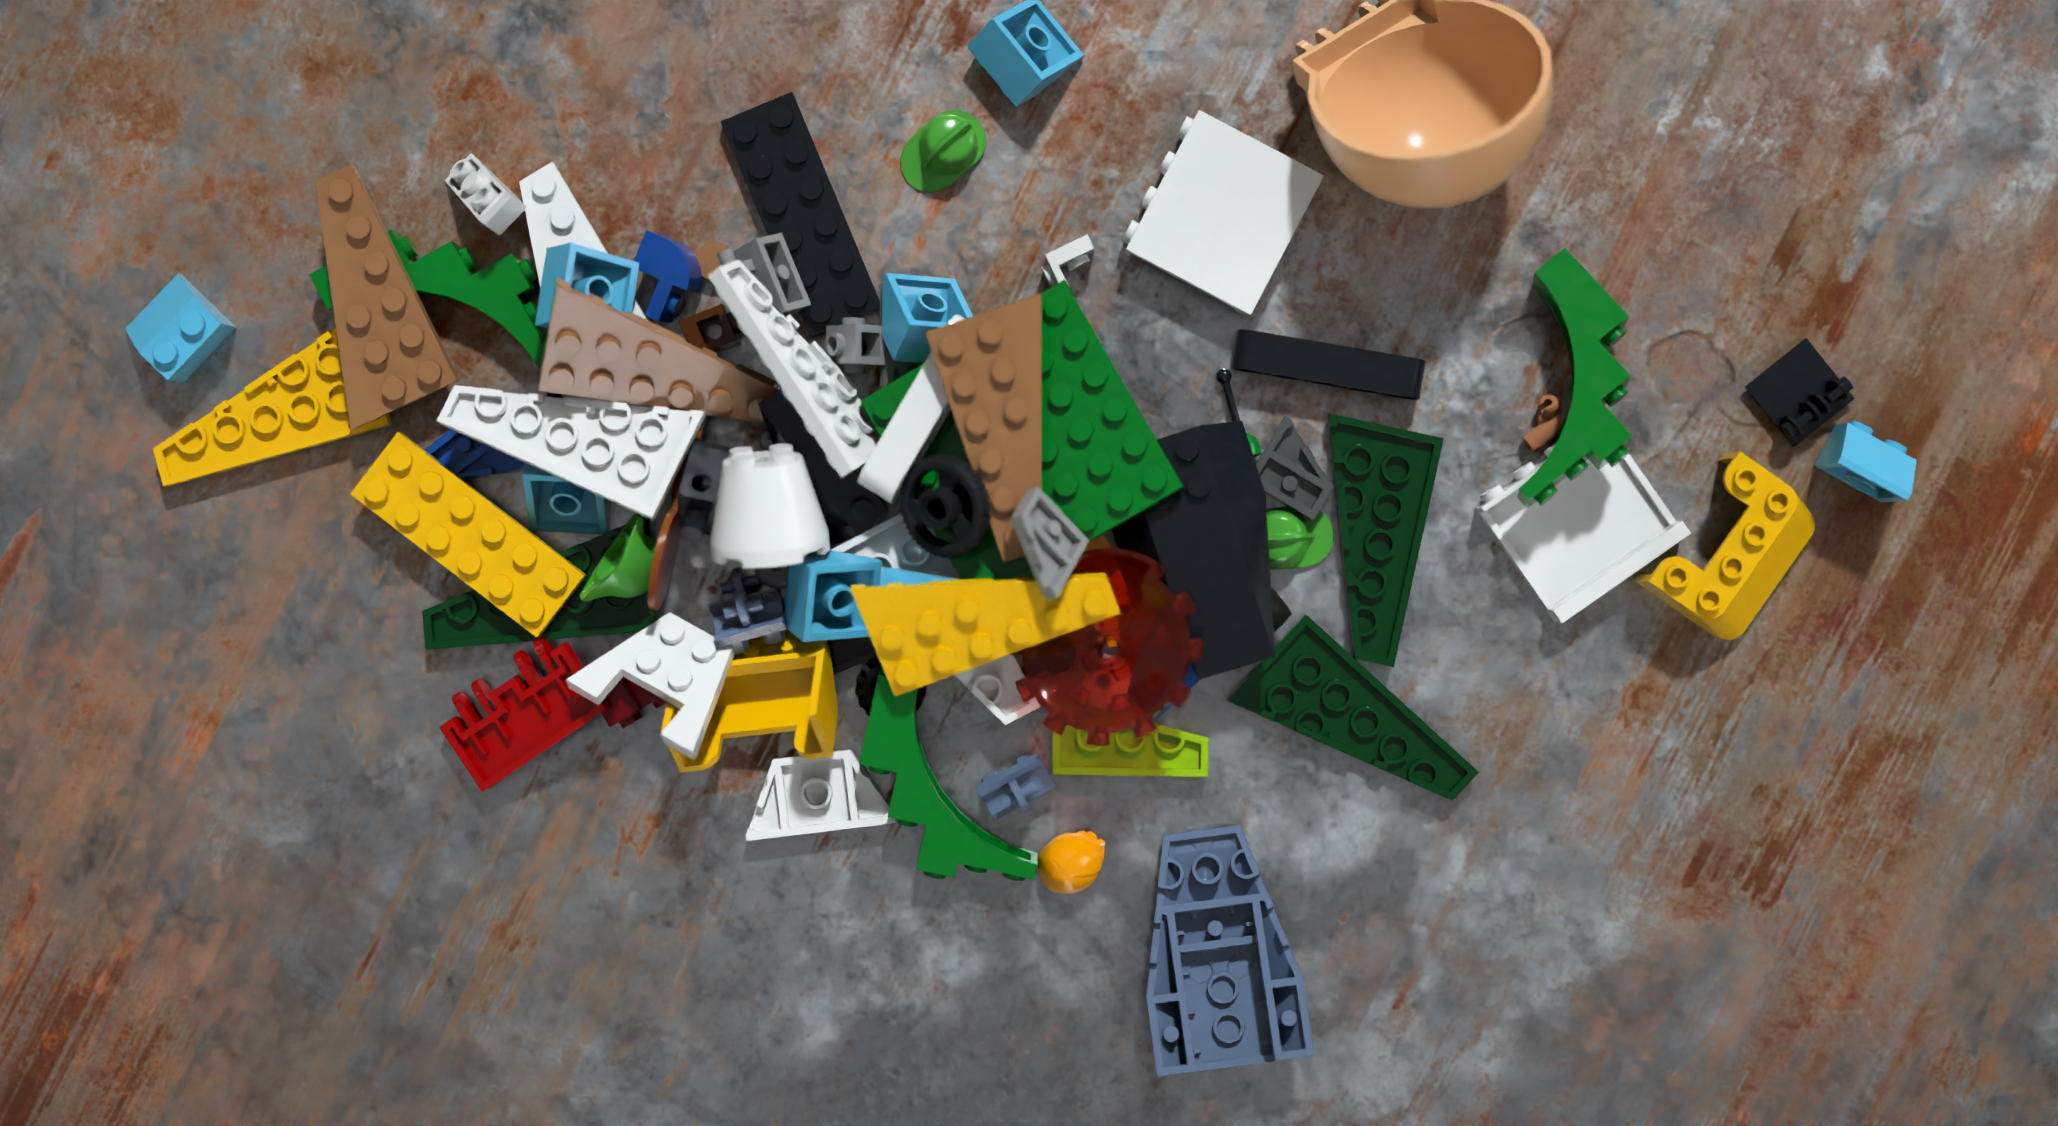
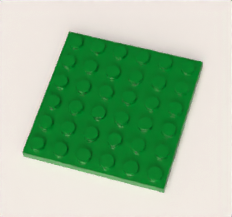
M1063 280L1041 293L1042 491L1091 542L1181 490L1184 486L1068 284ZM924 363L860 401L880 437L889 425ZM951 410L922 459L933 455L946 454L958 457L970 465ZM935 470L930 471L923 478L918 491V500L924 492L938 488L939 478ZM973 510L969 517L971 520H973ZM991 525L988 526L989 530L984 540L976 549L963 556L949 558L961 580L985 578L1013 580L1015 577H1031L1034 575L1026 555L1007 562L1002 561ZM950 526L940 530H933L938 539L947 543H957L956 534Z

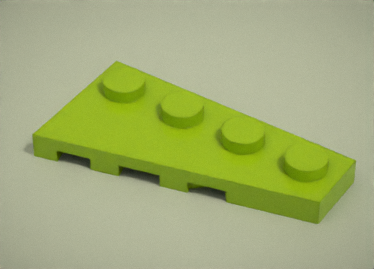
M1053 696L1052 775L1208 777V737Z

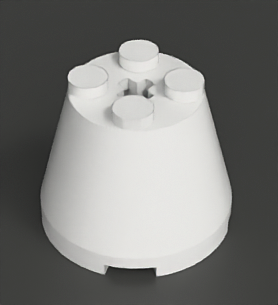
M773 444L769 446V451L753 452L752 447L730 449V457L722 462L710 537L712 561L721 565L727 563L726 559H733L738 563H742L743 568H770L803 563V557L816 550L818 555L828 553L830 550L829 530L803 456L800 453L793 452V444Z

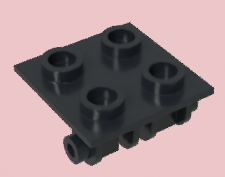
M1807 338L1745 386L1792 447L1799 444L1855 399L1849 392L1853 389L1851 382L1844 376L1839 379Z

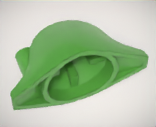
M635 513L614 539L580 593L581 600L589 602L604 596L631 598L639 596L648 590L657 540L644 533L642 515Z

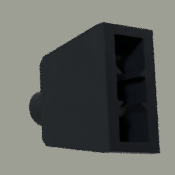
M697 440L693 441L677 496L679 533L686 540L696 542L702 539L703 534L711 535L722 462L730 457L729 450L732 449L731 447ZM705 477L710 479L711 486L703 484Z

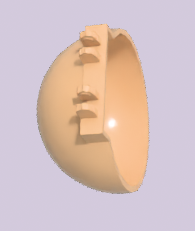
M1378 0L1380 4L1378 8L1367 1L1359 5L1358 12L1361 18L1336 34L1325 28L1315 32L1318 44L1315 47L1305 40L1296 44L1295 50L1298 57L1292 60L1296 83L1309 93V107L1312 120L1327 155L1352 183L1381 200L1405 207L1423 209L1452 207L1475 200L1500 186L1518 171L1537 146L1552 107V57L1541 31L1524 15L1502 4L1487 0Z

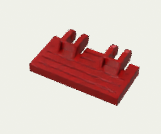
M539 637L532 642L535 652L549 672V675L546 677L542 675L526 651L520 650L513 655L514 662L529 684V688H527L520 675L512 677L493 691L481 678L472 682V691L488 715L485 718H482L473 702L465 693L459 691L453 695V704L468 726V729L465 728L458 716L450 719L439 728L482 792L611 707L606 699L600 705H597L568 688L566 679L584 668L568 642L561 644L555 649L551 648L548 641L543 637Z

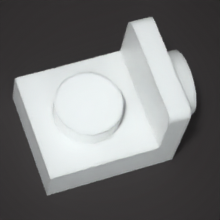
M1088 234L1045 254L1047 265L1041 268L1050 287L1063 280L1066 281L1061 268L1067 266L1069 271H1073L1090 262L1088 255L1094 253V246Z

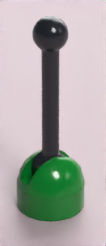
M1222 368L1217 372L1216 378L1223 385L1232 422L1240 421L1229 382L1232 374L1228 369ZM1246 433L1253 456L1261 455L1257 439L1252 434Z

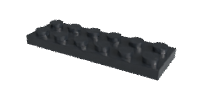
M793 92L720 121L767 235L783 234L811 302V306L800 311L810 337L814 338L826 333V326L842 325V318H862L879 311L880 300Z

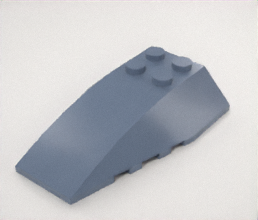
M1241 825L1163 835L1146 993L1157 1077L1315 1056L1303 975L1294 958L1289 941L1280 924L1273 902L1266 890Z

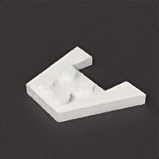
M669 612L567 678L566 682L569 689L600 705L622 677H625L680 708L681 710L662 731L661 738L665 744L695 760L733 661L734 651L730 645L718 648L714 636Z

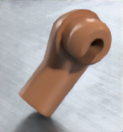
M1545 395L1539 400L1537 426L1522 437L1525 445L1533 453L1557 436L1562 430L1563 405L1557 397Z

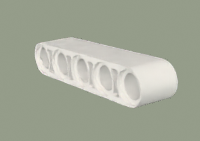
M955 315L948 324L963 320L964 318ZM932 351L858 478V484L891 504L899 498L902 483L908 471L914 464L922 460L951 411Z

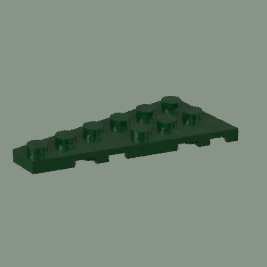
M1329 413L1328 423L1353 657L1362 661L1394 667L1444 438Z
M643 516V531L653 538L652 520ZM625 525L559 552L560 555L587 576L540 637L550 640L640 632L660 619L659 609L653 610L648 607V590L636 597L604 596L589 602L581 600L579 596L601 558ZM475 590L465 592L422 611L426 650L527 642L537 639Z
M1306 614L1275 645V657L1261 661L1226 699L1235 705L1452 801L1479 773Z

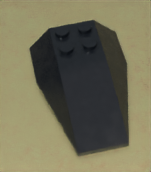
M1235 421L1200 425L1157 439L1184 488L1112 529L1116 544L1199 680L1275 657L1266 494L1243 422Z

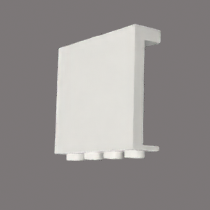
M1199 110L1194 119L1187 116L1179 130L1177 138L1181 139L1182 143L1176 154L1170 151L1167 153L1158 171L1164 175L1158 189L1150 186L1140 205V207L1146 209L1140 223L1132 220L1122 239L1123 242L1128 244L1124 254L1128 256L1132 254L1235 308L1234 312L1249 318L1324 175Z
M1556 443L1544 451L1547 458ZM1630 454L1614 467L1607 463L1600 470L1587 459L1586 462L1589 466L1572 481L1566 477L1555 486L1558 492L1542 506L1536 502L1527 509L1517 498L1519 488L1536 473L1546 459L1536 466L1530 461L1512 473L1515 479L1504 488L1497 484L1480 496L1483 503L1475 507V510L1555 623H1564L1691 534L1683 521L1675 520Z

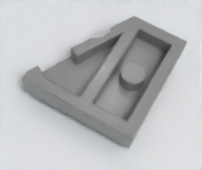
M1037 486L1026 491L1011 517V522L1041 593L1046 600L1058 598L1089 539Z

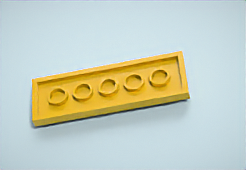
M402 432L396 433L350 493L536 638L542 635L587 576Z

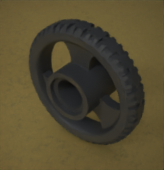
M933 455L918 461L908 471L900 490L901 516L904 519L903 522L906 523L905 527L908 529V533L912 535V539L926 552L942 558L960 557L976 549L984 540L989 530L988 526L991 519V502L988 500L990 497L987 493L988 490H985L986 485L983 483L982 478L978 477L979 474L968 463L952 455ZM935 470L939 478L938 488L924 492L918 500V491L923 478L930 471ZM972 510H973V520L969 519V517H970V515H971V513H972ZM950 526L956 534L957 543H947L938 539L928 528L940 530Z

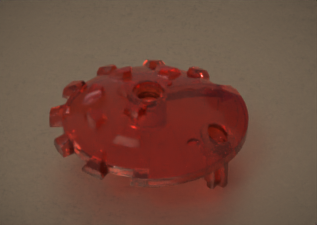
M1105 548L1083 552L1071 574L1106 573L1119 606L1120 614L1010 654L1022 655L1026 677L1015 682L1020 696L1025 703L1034 697L1037 698L1040 704L1049 712L1042 723L1051 731L1062 736L1067 725L1088 732L1086 744L1093 746H1110V734L1133 729L1136 739H1141L1158 729L1152 719L1163 711L1169 703L1179 709L1188 700L1191 689L1182 683L1186 676L1189 662H1201L1203 657L1202 638H1191L1186 615L1196 611V606L1186 590L1175 596L1161 581L1168 570L1160 565L1159 562L1140 553L1124 549ZM1111 640H1115L1117 644L1115 654L1111 658L1104 659L1102 653L1104 645Z

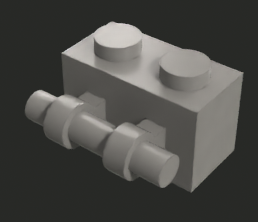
M782 233L755 238L734 251L727 249L717 254L721 266L739 259L772 294V305L785 317L789 314L792 316L811 306Z

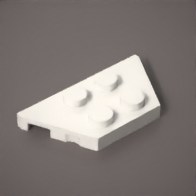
M852 749L833 751V757L806 759L800 755L780 757L772 760L767 779L756 805V810L746 833V841L896 822L894 818L888 817L889 805L864 767L859 764V760Z

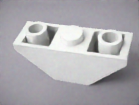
M472 153L466 159L459 160L450 170V176L445 180L476 218L498 235H501L527 208Z

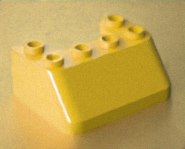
M1741 451L1724 453L1719 461L1727 466L1723 474L1725 489L1730 495L1745 504L1747 508L1705 568L1701 570L1687 559L1673 556L1662 560L1651 575L1638 574L1634 580L1709 634L1723 640L1736 639L1745 632L1815 530V520L1812 513L1795 491Z
M784 631L785 640L783 642L773 645L765 643L762 636L749 639L750 648L746 652L734 655L696 759L693 760L668 745L680 773L701 771L713 766L720 758L723 739L796 731L794 745L798 754L803 758L833 757L838 719V702L828 641L802 642L790 631ZM669 702L666 704L661 733L681 710Z

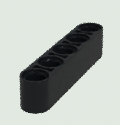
M1239 329L1237 330L1231 369L1402 399L1420 400L1426 361L1413 357Z

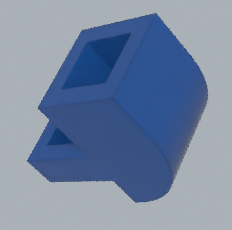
M646 230L634 261L639 263L638 270L659 280L645 316L659 322L672 323L673 319L679 316L684 307V291L700 293L703 281L701 267L695 253L688 246L661 233Z

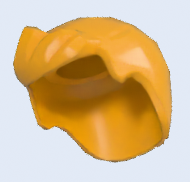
M1091 831L1067 832L1057 835L1038 854L1037 872H1039L1041 881L1052 892L1061 894H1072L1089 887L1098 877L1099 871L1102 868L1106 842L1098 839L1096 834Z

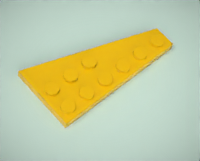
M335 328L332 331H327L298 354L291 355L245 386L243 391L231 399L224 400L214 407L213 411L195 423H190L153 448L162 485L170 487L391 426L390 414L388 413L356 429H350Z
M1106 573L1070 574L1058 598L1046 600L1043 597L1036 578L1031 579L1030 576L1015 577L1013 580L985 578L930 581L928 584L903 585V582L887 583L888 586L865 587V584L851 585V592L895 697L1120 614L1119 606Z

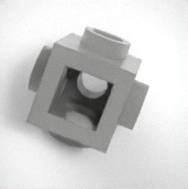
M845 317L842 318V325L826 326L825 351L838 366H841L844 373L864 374L865 366L886 365V343L881 335L882 326L865 324V318Z

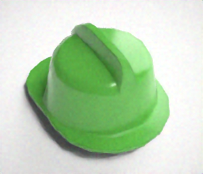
M960 110L945 111L935 116L912 136L903 148L900 163L901 172L906 181L915 189L927 193L939 192L951 186L974 166L983 155L986 138L985 131L980 122L971 114Z
M1289 506L1266 509L1270 570L1308 567L1318 564L1328 556L1334 542V530L1331 521L1322 511L1318 512L1314 520H1310Z

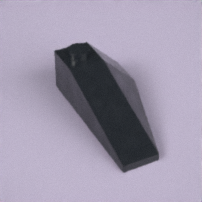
M781 387L758 404L772 444H793V452L800 453L803 456L829 530L830 546L859 536L889 513L885 499L858 484V478L862 471L860 468L841 478L837 470L828 463L825 452L815 437L807 431L802 417L794 405L785 398Z

